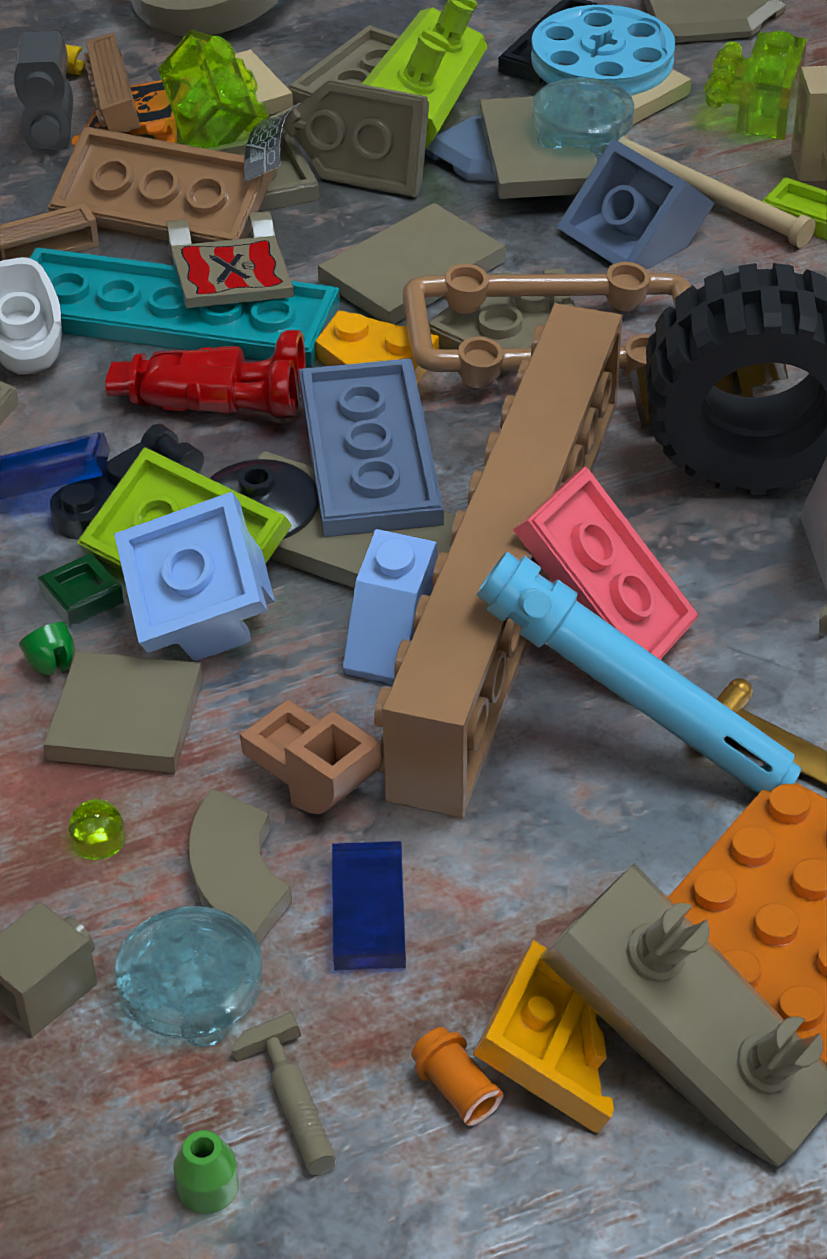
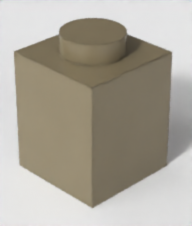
M40 901L0 932V1012L32 1038L97 985L92 952L95 949L94 942L80 922L69 916L62 919Z

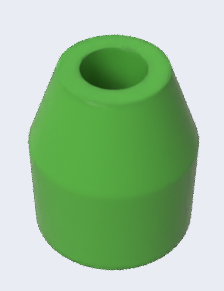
M201 1130L189 1135L178 1151L173 1165L178 1197L185 1207L194 1212L214 1213L226 1208L238 1193L239 1178L235 1154L229 1145L211 1131Z

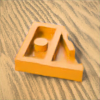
M338 310L315 341L316 358L326 366L412 359L417 384L427 371L421 368L412 357L407 326H399L368 318L358 313ZM431 334L433 348L439 349V336Z
M533 940L520 957L473 1055L597 1134L610 1120L614 1112L613 1098L602 1096L598 1068L606 1060L607 1056L604 1035L596 1020L597 1013L540 958V955L547 948Z

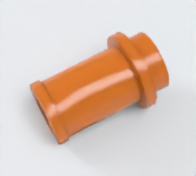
M445 1027L435 1028L426 1033L412 1050L411 1056L416 1062L414 1067L415 1073L420 1080H431L443 1096L458 1111L460 1118L466 1125H476L489 1117L498 1108L504 1096L503 1092L487 1078L482 1069L465 1051L467 1042L462 1034L458 1032L450 1033Z

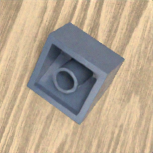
M612 138L556 228L613 264L633 262L648 269L685 249L715 203L683 179Z

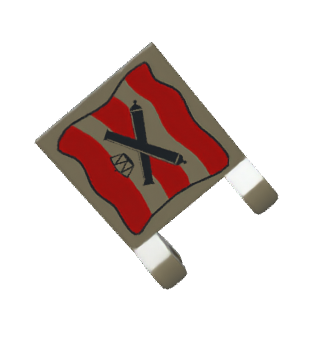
M270 211L249 213L252 230L250 238L195 244L191 242L187 219L166 221L169 238L167 243L168 253L173 259L186 308L294 297V287L275 237Z

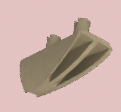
M633 863L540 955V958L705 1118L737 1144L764 1162L780 1166L797 1150L827 1113V1064L820 1058L823 1051L821 1035L818 1033L815 1036L802 1039L796 1033V1030L804 1022L805 1018L795 1016L784 1020L708 940L710 928L707 920L693 925L686 917L693 905L686 903L673 904L651 879Z

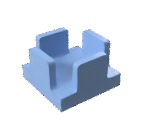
M233 492L114 534L138 642L147 653L172 644H179L192 660L198 661L251 642L249 628L243 620L267 612L266 605L275 602L263 553L247 530L240 502Z

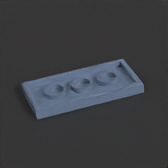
M412 359L299 369L300 389L318 495L323 537L375 532L376 529L389 531L444 525V508Z

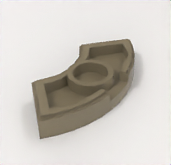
M212 788L202 801L191 827L189 857L193 880L199 893V899L213 921L226 934L255 951L292 903L291 886L271 873L261 856V847L271 829L269 813Z

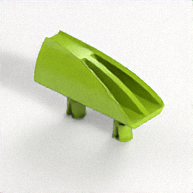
M447 0L442 12L433 7L421 10L362 82L364 85L427 96L429 112L425 149L437 135L488 47L483 34L467 26L474 9L477 7L475 0Z

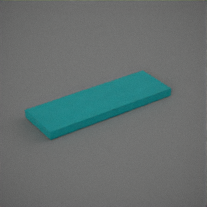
M38 247L35 248L30 256V259L37 261L43 267L54 287L61 309L62 333L181 350L235 346L242 349L246 359L263 361L273 356L276 341L282 332L286 330H301L305 345L306 367L312 368L316 359L315 341L335 316L340 304V291L338 287L291 281L294 287V297L186 308L174 265Z

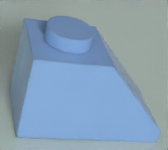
M379 529L375 530L355 582L343 662L344 674L393 685L395 680V660L399 645L403 639L412 640L415 633L414 617L421 595L430 596L433 591V571L438 557L437 542Z

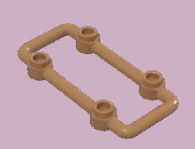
M633 262L615 263L608 268L607 273L488 275L479 266L462 263L450 267L445 275L419 276L411 279L404 286L402 297L411 354L414 361L421 368L428 371L458 372L466 385L473 388H486L499 377L501 371H518L522 359L531 360V348H502L499 343L490 338L471 337L464 340L460 344L459 349H434L425 298L445 297L452 310L468 314L477 311L480 305L485 302L486 297L606 295L608 303L613 308L620 311H632L645 300L647 295L667 294L672 296L676 309L675 298L691 285L685 278L677 274L648 273L644 267ZM650 334L632 336L627 340L625 346H620L619 369L625 370L626 376L630 381L629 372L643 368L647 363L646 348L649 336H651Z

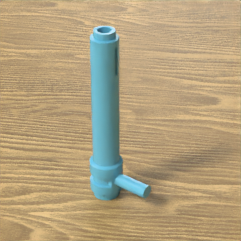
M506 551L478 589L476 596L488 603L486 611L502 622L507 617L521 627L519 634L537 647L546 644L757 794L762 789L771 792L779 785L794 784L799 777L801 767L793 762L795 754L576 601L578 593L557 579L552 584L539 574L541 567L526 556L518 560ZM728 736L761 759L763 765L758 766L727 744L724 738Z

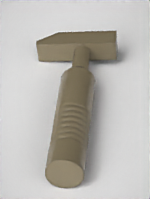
M291 1011L243 1031L231 1046V1051L235 1061H240L268 1050L274 1065L271 1081L289 1125L292 1128L306 1168L312 1175H321L335 1167L337 1158L316 1112L301 1071L297 1065L287 1060L281 1045L284 1042L301 1036L298 1024Z

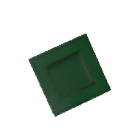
M92 553L37 577L41 595L69 627L124 603L122 586Z

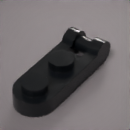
M157 423L152 425L143 434L141 442L68 483L53 494L50 500V511L54 529L58 534L66 538L79 539L144 447L197 473L200 472L204 464L203 453L188 442L178 443L177 434L163 424Z

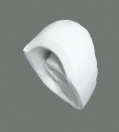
M23 257L0 261V363L6 369L18 375L36 374L50 368L59 355L62 336L59 300L48 275L37 261Z

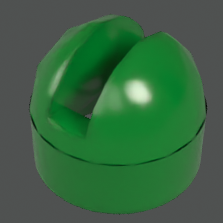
M55 622L40 627L26 635L19 642L27 663L35 672L45 676L54 675L56 665L62 672L69 669L75 656L74 640L65 622Z

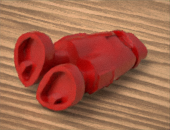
M286 330L282 332L276 341L273 356L256 362H245L242 349L235 346L199 348V350L156 351L149 360H147L145 353H136L132 361L111 363L105 380L107 396H129L132 404L142 406L151 404L169 412L188 411L191 409L231 414V412L237 413L239 408L267 412L274 417H296L299 412V398H302L299 369L306 367L303 334L301 330Z

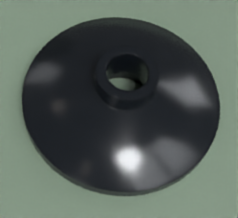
M271 459L242 461L219 470L209 478L286 515L292 527L283 539L296 534L306 527L315 516L318 508L317 489L312 478L302 469L283 461Z

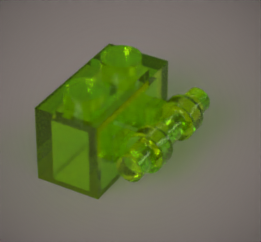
M191 29L158 68L184 144L209 148L234 143L243 132L250 134L260 121L269 117L265 105L257 99L258 84L253 72L246 69L243 59L235 58V51L230 42L219 36H210Z
M784 31L759 32L750 58L743 57V50L739 43L728 42L724 48L717 52L713 62V71L708 75L704 90L707 105L712 108H719L724 103L739 105L736 133L785 140L797 104L801 67H804L807 38L794 37L792 34Z

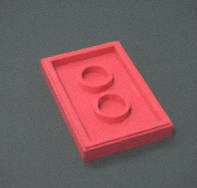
M586 466L570 476L513 529L552 582L558 579L578 593L576 601L660 660L699 617L696 610Z

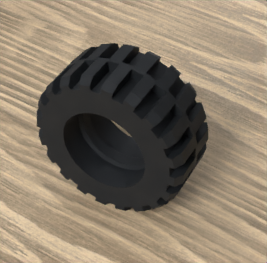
M756 263L739 265V272L725 276L723 270L704 278L703 287L696 289L692 285L675 298L676 309L669 306L662 312L655 323L656 331L648 339L646 348L647 363L645 365L650 426L655 440L663 446V453L673 464L679 468L685 465V473L702 483H705L708 479L713 480L714 486L720 490L734 493L736 487L746 488L750 495L767 494V489L782 487L783 492L799 489L801 486L800 482L810 478L815 482L827 457L826 276L808 269L804 271L803 275L794 273V266L773 263L772 269H757ZM759 363L787 364L809 373L802 381L788 390L765 397L736 396L714 386L733 371Z

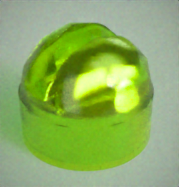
M94 798L81 803L74 809L69 821V834L72 848L79 856L91 860L105 859L113 856L123 847L126 839L123 818L118 808L111 802Z

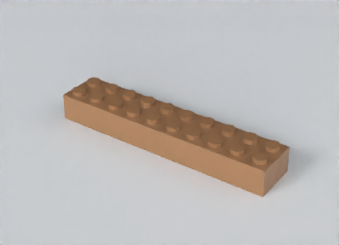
M554 303L546 324H537L531 344V360L522 359L518 369L516 395H507L504 400L500 433H490L485 450V468L483 471L475 470L472 475L468 491V508L466 511L458 510L454 517L450 537L449 553L441 551L436 559L432 580L433 591L430 596L421 595L414 617L415 633L412 640L403 639L399 645L394 667V683L392 687L383 686L376 701L374 724L375 726L383 727V736L380 741L382 761L377 772L385 773L386 802L463 818L529 643V640L519 634L521 627L508 617L502 622L486 611L488 603L476 596V593L506 551L518 560L526 556L539 565L513 529L570 476L585 466L592 473L617 406L622 314ZM541 568L539 574L551 582L550 578Z

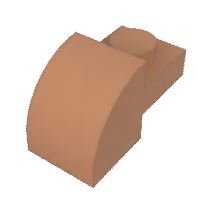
M289 699L285 700L240 734L242 753L289 785L292 805L313 814L327 812L375 774L380 768L382 761V747L379 740L333 710L319 720Z

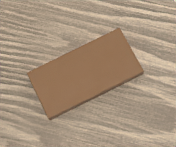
M84 126L51 198L48 209L50 212L86 202L96 218L97 227L168 241L166 221L187 219L192 244L246 239L251 230L249 213L259 211L274 170L245 181V156Z

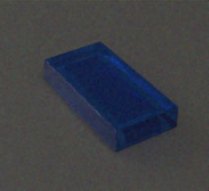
M96 432L0 456V500L102 476L110 453L104 432Z
M401 841L332 843L334 971L406 968Z

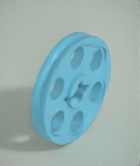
M615 5L578 6L559 11L547 17L535 28L532 35L531 62L535 72L544 81L563 91L598 98L624 97L652 89L670 75L674 65L675 38L666 24L640 10ZM641 60H650L654 62H642ZM560 63H567V64H572V65H559V64H560ZM605 74H611V75H615V76H603V75H605Z

